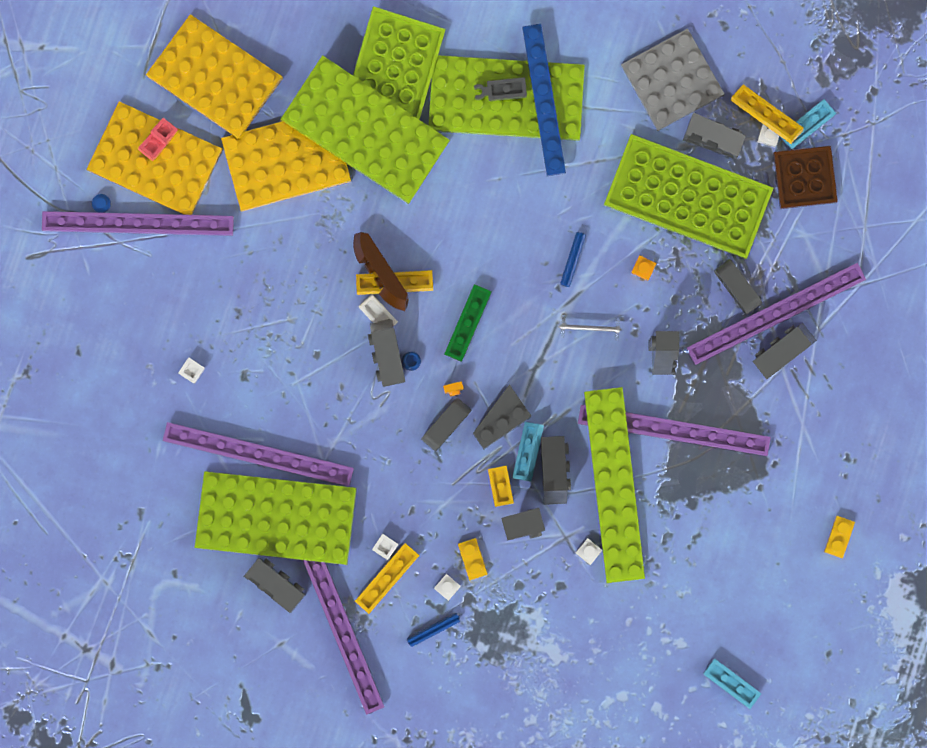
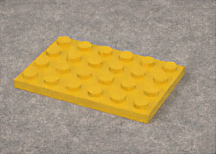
M191 14L146 74L152 81L238 139L283 79L280 74Z
M119 101L86 170L180 214L192 215L223 149L177 128L178 131L158 157L152 161L141 153L138 147L151 134V130L160 120Z
M283 121L245 131L239 139L233 135L221 138L241 212L351 182L347 164Z

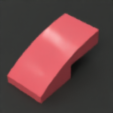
M162 118L151 130V134L138 147V150L154 161L171 141L178 129L165 118Z

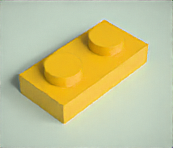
M507 465L488 469L495 507L514 504Z
M836 516L824 552L843 558L855 522Z
M476 538L459 543L458 547L469 581L488 575Z

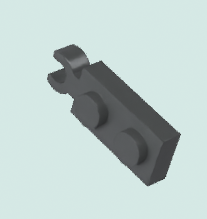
M525 77L487 81V87L480 84L474 86V90L480 89L482 91L481 95L475 96L476 100H481L485 96H488L489 101L527 98Z

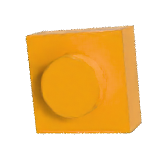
M639 255L631 273L649 281L657 263Z
M462 381L443 386L445 394H449L450 397L460 395V391L464 390Z

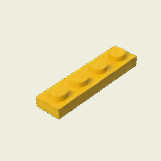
M744 84L731 97L733 103L790 144L803 132L801 125Z
M432 270L394 272L406 292L433 291ZM373 273L356 274L357 295L379 294L383 289H379L374 281L376 277Z
M404 543L354 602L370 614L420 555Z

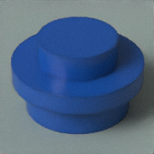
M98 194L92 199V207L98 213H105L110 209L111 201L107 195Z
M407 352L404 354L402 365L406 370L414 371L419 368L421 358L417 353Z

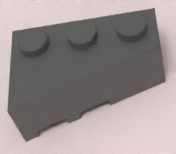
M693 112L683 141L737 159L746 135L742 134V131L739 129H730L722 123L712 121Z
M387 319L378 321V323H370L371 334H368L370 346L374 345L375 352H372L374 364L378 363L379 370H376L378 382L382 381L383 387L404 383L405 376L393 320Z
M803 323L797 327L792 325L785 331L787 334L785 337L780 339L778 336L769 343L772 347L767 351L763 348L755 354L756 359L752 362L766 379L770 378L817 341Z
M656 331L648 340V351H652V375H675V368L677 366L675 360H678L679 331Z
M510 384L473 432L474 437L483 450L531 418L530 413Z
M564 436L541 437L544 505L567 504V490H571V480L567 479L566 472H570V463L566 461L565 454H569L568 443H565Z
M539 508L501 518L507 541L526 536L533 539L542 536L541 532L545 531Z
M258 558L243 577L254 583L257 588L265 592L289 613H292L306 596L303 593L305 589L298 583L293 585L289 582L288 579L290 577L282 570L278 573L273 569L275 565L267 558L265 560Z

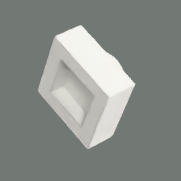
M763 124L757 142L775 148L779 135Z
M188 357L178 374L195 384L205 368Z
M382 534L372 550L389 560L399 544Z
M587 538L576 551V554L591 565L602 552V549Z
M446 574L434 589L449 601L461 586Z

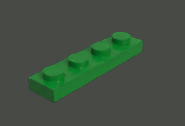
M475 284L473 285L444 355L460 362L463 361L492 291Z

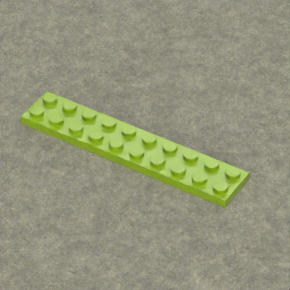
M623 387L585 391L584 396L606 583L645 579Z

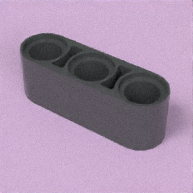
M728 259L714 270L718 279L746 315L762 304L759 296L732 260Z
M456 398L424 434L421 440L436 452L472 410L459 398Z

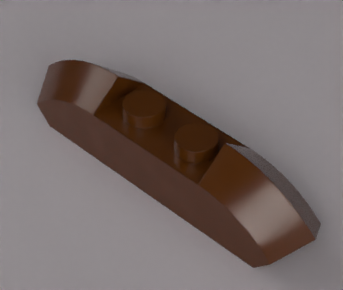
M359 232L354 234L353 248L356 259L359 263H365L364 265L369 274L373 273L376 277L374 279L379 289L383 288L379 295L392 307L405 311L409 302L408 293L368 233Z

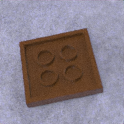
M831 146L773 153L780 209L838 202Z

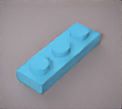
M824 99L796 121L803 127V132L792 144L782 137L781 139L792 150L834 117L836 113Z
M525 422L512 478L532 481L544 425Z
M713 659L703 675L749 709L752 708L762 694L716 659Z

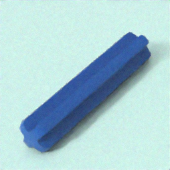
M576 232L560 282L562 286L570 287L586 237V234L582 232Z
M454 613L408 637L407 642L410 647H413L459 623L460 618L457 613Z

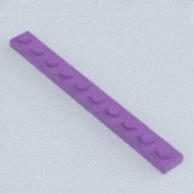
M42 211V231L233 236L234 216Z
M856 263L686 349L694 364L697 365L865 281L866 278L859 264Z
M581 405L578 424L588 426L586 405ZM626 412L628 433L768 456L771 438L768 436Z
M167 422L163 437L164 442L350 487L354 471L352 467Z
M303 560L366 715L384 708L385 706L326 563Z

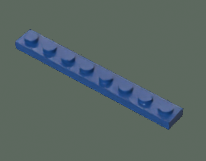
M541 24L522 26L546 175L548 177L566 174Z

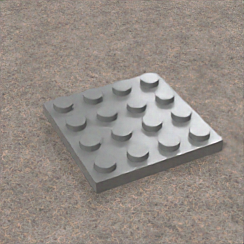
M688 28L621 64L623 71L657 131L724 96L723 90Z

